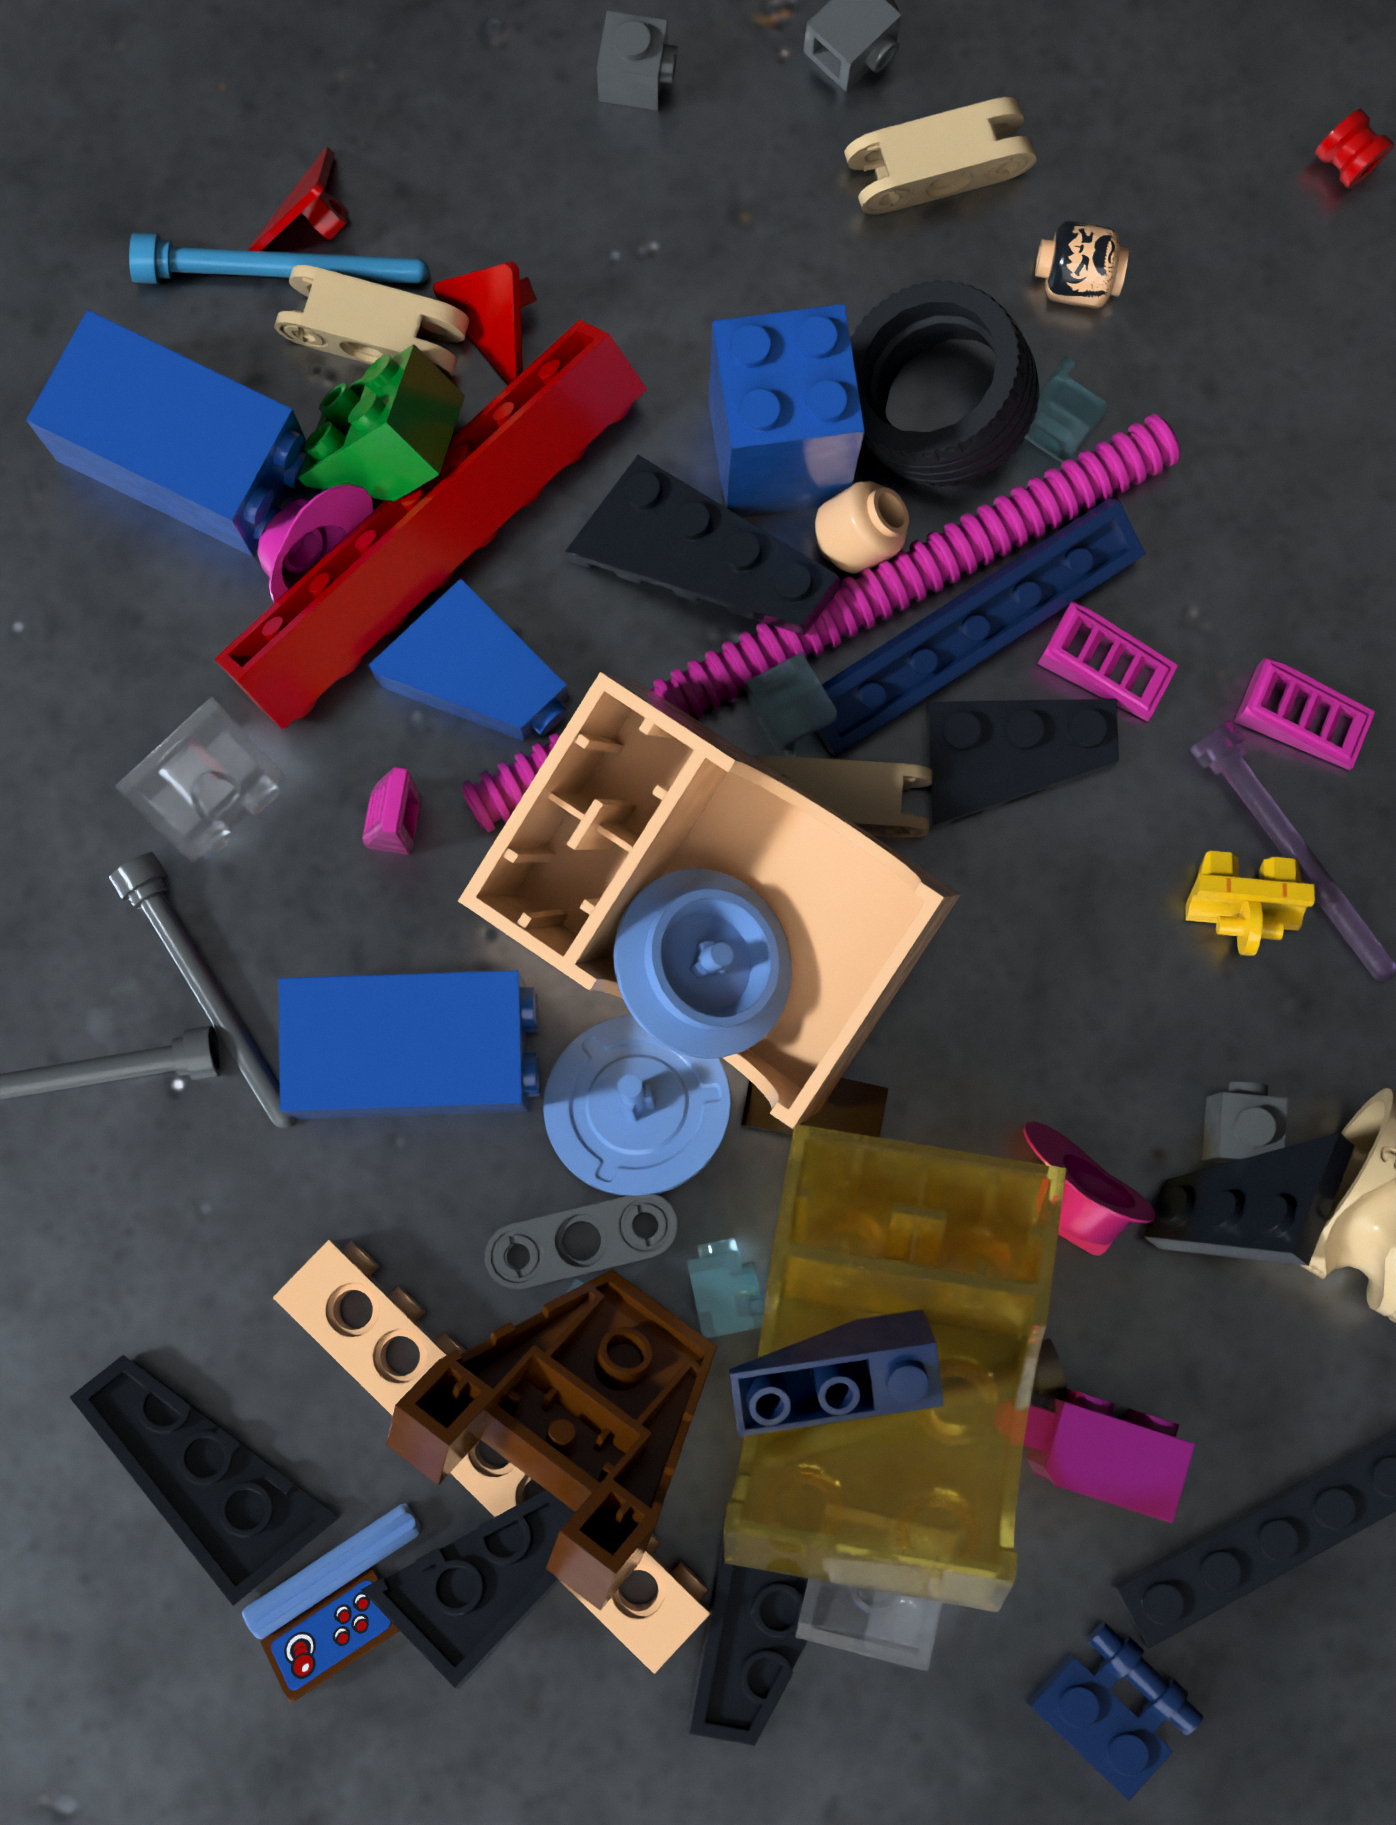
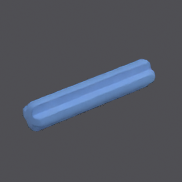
M400 1504L249 1604L242 1612L249 1630L257 1639H264L416 1538L422 1529L414 1512L406 1504Z

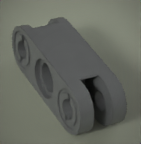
M627 1195L512 1223L498 1229L489 1239L484 1251L485 1266L489 1275L499 1285L509 1289H526L654 1258L664 1253L673 1244L678 1231L677 1216L672 1205L659 1195ZM641 1214H651L658 1221L657 1232L650 1238L638 1237L633 1230V1223ZM579 1222H587L594 1225L601 1236V1245L598 1252L587 1260L572 1258L564 1246V1237L567 1230ZM517 1244H523L530 1252L529 1263L522 1269L514 1268L508 1260L510 1249Z

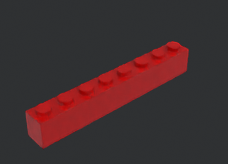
M579 319L451 438L440 475L395 502L383 501L214 659L255 705L276 725L284 730L294 720L307 715L313 709L317 698L337 679L354 671L360 664L363 655L384 635L390 634L401 627L406 621L408 613L430 592L442 588L451 579L453 571L475 550L488 545L496 537L498 529L520 508L534 502L542 493L543 486L560 470L579 460L586 452L588 444L608 425L621 420L627 415L632 407V403L647 388L611 335Z

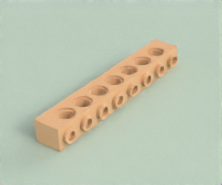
M328 1240L278 1291L273 1299L393 1416L394 1408L398 1401L440 1358L456 1350L460 1353L466 1350L446 1331L436 1338L419 1321L426 1313L425 1310L403 1288L397 1285L390 1293L372 1275L379 1268V1265L356 1242L351 1240L343 1247L337 1240ZM354 1290L365 1293L370 1298L373 1306L370 1321L360 1329L347 1325L340 1313V1305L343 1298ZM398 1336L412 1339L419 1348V1363L410 1374H401L394 1371L387 1362V1347ZM479 1442L450 1472L494 1517L527 1500L526 1485L531 1478L510 1462L504 1465H492L485 1461L479 1451ZM652 1534L641 1562L634 1569L650 1573L657 1581L658 1591L649 1602L644 1604L629 1602L622 1595L619 1588L600 1611L564 1582H560L655 1674L710 1615L709 1605L702 1599L709 1591L707 1586L682 1562L672 1569L654 1551L661 1542Z

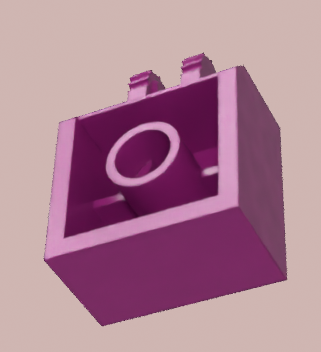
M1067 1388L1062 1400L1045 1395L1041 1408L1024 1402L1018 1403V1400L1012 1402L1010 1399H1007L1006 1402L1000 1401V1405L996 1407L994 1412H991L994 1424L992 1428L998 1431V1435L1002 1434L1005 1439L1009 1437L1011 1442L1014 1441L1020 1445L1030 1447L1027 1460L1035 1475L1051 1480L1055 1486L1173 1524L1195 1443L1176 1437L1180 1424L1129 1408L1125 1421L1114 1418L1112 1414L1115 1403Z

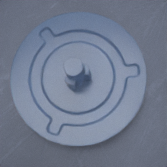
M702 868L682 869L665 874L645 886L632 899L618 925L614 944V968L620 993L636 1022L663 1046L677 1053L695 1058L714 1059L732 1056L757 1044L772 1030L779 1020L787 1003L791 987L790 950L782 926L774 912L759 894L742 881L719 871Z
M624 1015L592 1026L581 1033L565 1048L552 1068L547 1081L543 1104L544 1120L549 1140L560 1160L583 1182L598 1190L619 1196L660 1194L672 1190L693 1178L716 1154L729 1124L731 1111L730 1089L725 1070L719 1058H695L677 1053L653 1039L636 1022L632 1015Z

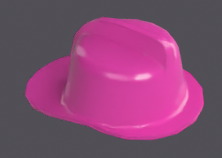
M351 483L337 485L321 492L312 500L299 499L293 501L276 513L265 525L259 538L257 553L262 569L270 578L269 590L274 603L373 512L372 498L363 487Z
M1036 1121L1025 1124L1023 1133L1027 1143L1045 1163L1037 1190L1039 1210L1047 1225L1058 1235L1090 1254L1100 1256L1109 1249L1111 1244L1131 1222L1146 1224L1154 1221L1155 1210L1142 1195L1106 1172L1067 1137L1051 1127Z

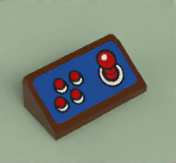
M373 1566L260 1641L283 1693L290 1704L400 1631L361 1590L381 1579Z

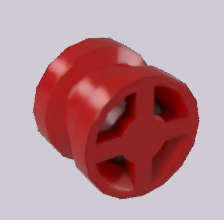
M1360 108L1345 118L1328 134L1316 149L1315 154L1322 162L1333 163L1340 171L1339 180L1347 189H1350L1369 175L1388 156L1395 144L1388 136L1377 135L1370 128V117Z

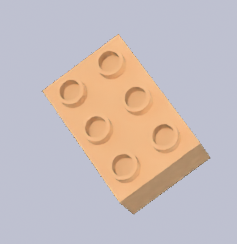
M600 672L458 901L589 991H601L622 998L614 968L615 937L618 925L627 906L645 886L665 874L690 868L719 871L733 876L748 885L769 905L782 926L790 950L791 987L785 1008L772 1030L754 1046L735 1055L723 1057V1059L739 1070L764 1094L772 1107L770 1114L793 1129L820 1111L961 893L641 683Z

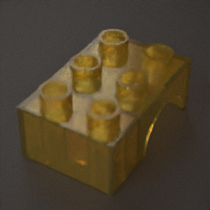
M800 1124L793 1129L767 1278L758 1358L856 1319L923 1309L937 1342L944 1406L744 1436L736 1482L731 1501L728 1502L723 1530L724 1559L726 1564L999 1612L1015 1580L1018 1553L1014 1551V1531L1019 1476L1034 1377L1043 1336L1047 1327L1066 1168Z

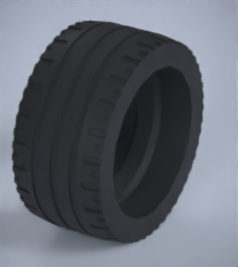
M937 280L931 283L927 281L922 282L920 285H911L910 288H903L900 292L891 294L888 299H883L877 307H873L870 313L862 319L861 324L857 325L855 333L850 337L864 425L862 441L884 466L898 476L911 482L915 481L920 485L925 484L935 487V485L946 487V485L957 486L959 483L966 484L970 480L975 481L980 476H986L991 473V470L1000 467V464L1004 461L1006 462L1010 458L1009 456L1018 450L1017 447L1024 442V437L1029 433L1030 426L1035 420V412L1037 413L1039 382L1035 360L1015 320L1008 311L983 290L976 289L968 284L966 286L962 282L953 283L947 280L945 282ZM950 339L976 340L993 350L996 355V365L992 384L978 406L958 422L931 432L902 431L892 426L886 416V406L890 386L904 364L924 348Z

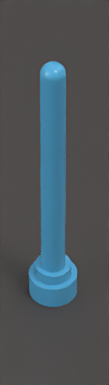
M133 232L129 248L132 282L144 284H160L161 278H172L173 272L290 278L292 268L297 265L314 266L369 282L420 284L425 282L430 274L428 264L424 260L416 258L173 247L171 240H161L158 233Z

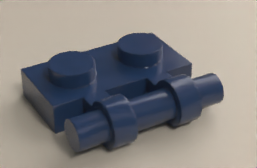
M1102 1622L1087 1639V1642L1103 1656L1093 1670L1090 1672L1070 1654L1027 1703L1124 1798L1130 1801L1173 1752L1154 1733L1156 1729L1169 1719L1183 1734L1189 1735L1199 1726L1203 1715L1186 1700L1188 1696L1186 1689L1172 1677L1165 1680L1142 1658L1144 1649L1130 1636L1121 1638L1106 1622ZM1123 1677L1147 1698L1135 1713L1128 1709L1110 1691L1114 1684Z

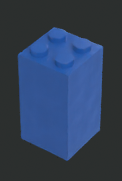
M845 304L712 321L709 409L724 507L742 518L820 508L828 499L852 486L864 436V425Z
M88 309L26 418L28 424L56 461L254 557L258 549L259 538L265 525L276 513L282 510L280 507L290 488L296 490L303 484L298 479V475L307 454L304 450L306 438L292 408Z
M519 970L278 978L280 1112L297 1119L529 1112V1097H539L541 1094L540 1060L536 1058V1052L528 1053L527 1033L539 1032L538 994H535L534 987H526Z

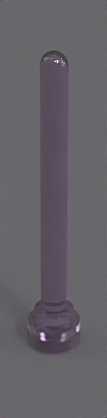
M1229 719L1189 748L1203 769L1209 766L1215 775L1222 772L1285 858H1295L1298 861L1302 882L1314 884L1316 901L1373 978L1378 981L1390 980L1396 972L1394 961L1245 762L1243 756L1247 752L1240 744L1245 739L1233 722Z

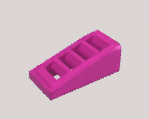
M1071 601L1038 662L1040 666L1103 699H1117V706L1147 722L1151 719L1178 667L1177 664L1102 616L1074 601ZM1079 632L1088 638L1078 657H1075L1067 652L1074 636ZM1100 643L1110 648L1099 671H1097L1088 664ZM1123 655L1132 661L1120 684H1118L1109 677L1120 656ZM1144 666L1154 671L1140 698L1130 691Z
M1265 657L1256 666L1234 722L1342 768L1351 770L1354 767L1375 711L1288 665ZM1273 688L1284 691L1276 713L1266 708ZM1296 697L1306 701L1297 724L1288 720ZM1320 706L1329 710L1318 736L1309 731ZM1343 716L1351 719L1352 722L1342 747H1339L1332 743L1331 739L1340 717Z
M394 767L376 783L373 791L370 793L362 837L363 843L367 848L409 855L410 851H413L422 795L407 769Z

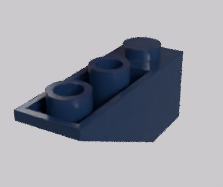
M923 1309L856 1319L729 1369L738 1437L944 1406L937 1342Z

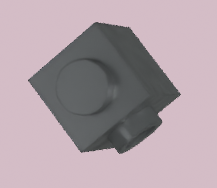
M830 0L807 22L803 52L847 92L870 69L875 73L881 71L895 56L899 49L897 38L902 14L899 13L894 0Z
M607 10L597 63L599 102L658 111L663 83L673 84L678 46L668 44V20Z
M1229 1082L1228 1092H1220L1206 1097L1202 1161L1230 1163L1285 1148L1288 1098L1268 1096V1085L1250 1082Z

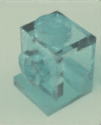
M736 1238L697 1245L700 1258L687 1261L701 1335L705 1338H712L768 1326L764 1312L751 1313L749 1302L761 1300L760 1288L754 1261L741 1263Z

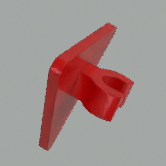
M326 147L247 250L262 251L301 213L307 217L319 233L330 241L347 223V220L344 218L349 214V211L336 198L323 191L326 187L335 154L330 148Z
M508 261L434 283L433 291L436 297L441 302L460 309L468 316L470 321L466 334L507 385L513 382L523 372L521 308L537 301L529 278L524 277L520 279L518 266L515 262Z

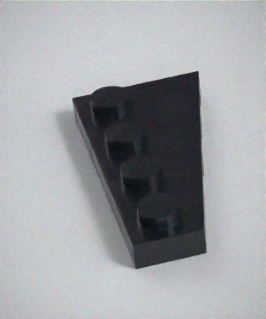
M124 1355L69 1397L233 1606L339 1519V1517Z

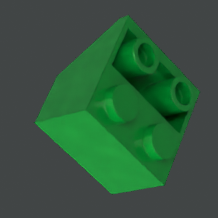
M415 344L393 358L389 354L381 356L367 369L362 378L349 386L346 383L338 384L323 398L319 405L322 415L317 428L308 437L304 445V450L307 454L298 479L306 487L323 490L351 483L363 487L371 498L395 502L440 475L465 395Z

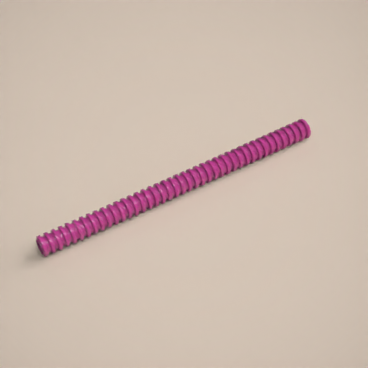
M1151 414L1144 420V426L1140 423H1134L1128 428L1127 435L1123 432H1117L1111 437L1110 444L1107 441H1101L1094 446L1093 453L1090 450H1084L1078 454L1077 461L1073 459L1063 461L1060 471L1056 468H1050L1044 473L1043 480L1035 476L1027 482L1026 489L1022 486H1016L1010 491L1011 497L1008 498L1005 495H1000L994 499V506L991 507L988 504L979 506L977 508V515L974 516L971 513L962 515L959 525L949 522L944 525L942 534L932 531L926 536L927 542L913 541L909 545L910 551L905 552L901 549L893 556V560L880 562L876 569L872 571L869 568L861 570L858 573L859 578L856 580L850 576L844 578L841 582L842 587L839 588L805 636L773 625L768 626L762 622L756 626L757 632L751 635L745 631L739 635L740 642L733 644L728 640L722 644L723 651L716 653L713 650H709L705 653L706 660L700 663L696 659L689 661L687 664L688 669L684 672L678 668L672 670L669 680L664 681L661 677L653 681L654 688L650 690L699 721L704 717V710L710 708L715 712L721 708V701L725 699L730 703L736 701L739 691L744 690L748 694L753 692L756 688V682L761 680L762 683L768 684L773 680V673L778 671L781 675H784L790 671V664L794 662L799 666L805 664L808 654L812 653L816 657L822 655L825 645L829 644L833 648L841 644L842 636L846 635L849 638H853L858 635L859 627L863 626L866 629L874 627L877 617L883 620L891 618L893 615L892 609L906 610L910 606L909 600L914 599L920 602L927 597L926 591L931 590L934 593L941 591L944 588L943 582L946 580L954 584L960 580L961 572L964 571L966 574L971 575L977 571L978 563L981 562L983 565L988 566L995 560V554L1004 557L1010 554L1012 545L1019 548L1025 546L1028 543V536L1031 535L1033 538L1038 539L1045 534V527L1055 530L1062 525V518L1071 521L1078 517L1079 509L1088 512L1096 506V500L1104 502L1109 498L1111 499L1113 491L1119 494L1124 493L1129 489L1130 482L1136 485L1144 482L1146 473L1155 476L1163 470V464L1169 467L1176 465L1180 461V446L1177 437L1166 420L1157 414ZM557 733L549 736L551 743L542 746L539 742L532 745V753L526 756L523 752L515 754L516 761L510 765H507L505 761L498 763V771L490 775L487 770L479 774L480 781L474 784L469 779L462 782L463 790L461 791L482 829L485 828L490 833L495 830V822L503 819L507 823L560 736Z

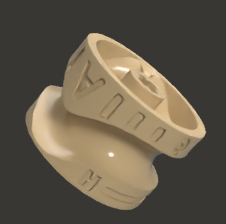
M1385 1088L1370 1098L1341 1132L1345 1138L1355 1145V1148L1309 1266H1300L1322 1279H1325L1333 1270L1349 1266L1361 1270L1369 1279L1366 1290L1369 1307L1383 1316H1388L1391 1321L1396 1323V1092Z

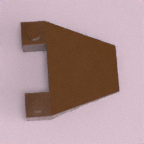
M612 1269L544 1304L542 1312L515 1326L510 1322L492 1331L490 1339L463 1353L456 1350L440 1358L395 1405L386 1445L439 1485L479 1440H482L571 1508L575 1513L559 1531L546 1569L601 1611L643 1558L657 1525L663 1502L717 1346Z

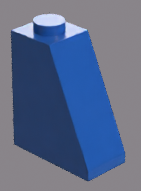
M462 579L458 580L369 664L376 681L384 689L523 742L535 731L540 736L547 734L563 719L568 711L564 706L569 700L567 685Z

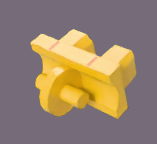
M1208 851L1203 858L1198 877L1185 904L1186 920L1216 923L1217 934L1237 936L1239 954L1255 956L1259 949L1261 938L1281 940L1284 930L1299 931L1306 908L1312 907L1315 902L1314 884L1302 883L1298 861L1295 858L1271 857L1264 859L1258 870L1259 879L1239 877L1238 857L1233 853Z

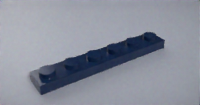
M1107 499L801 697L799 700L827 750L837 756L1069 605L1071 601L1080 598L1146 555L1120 501Z

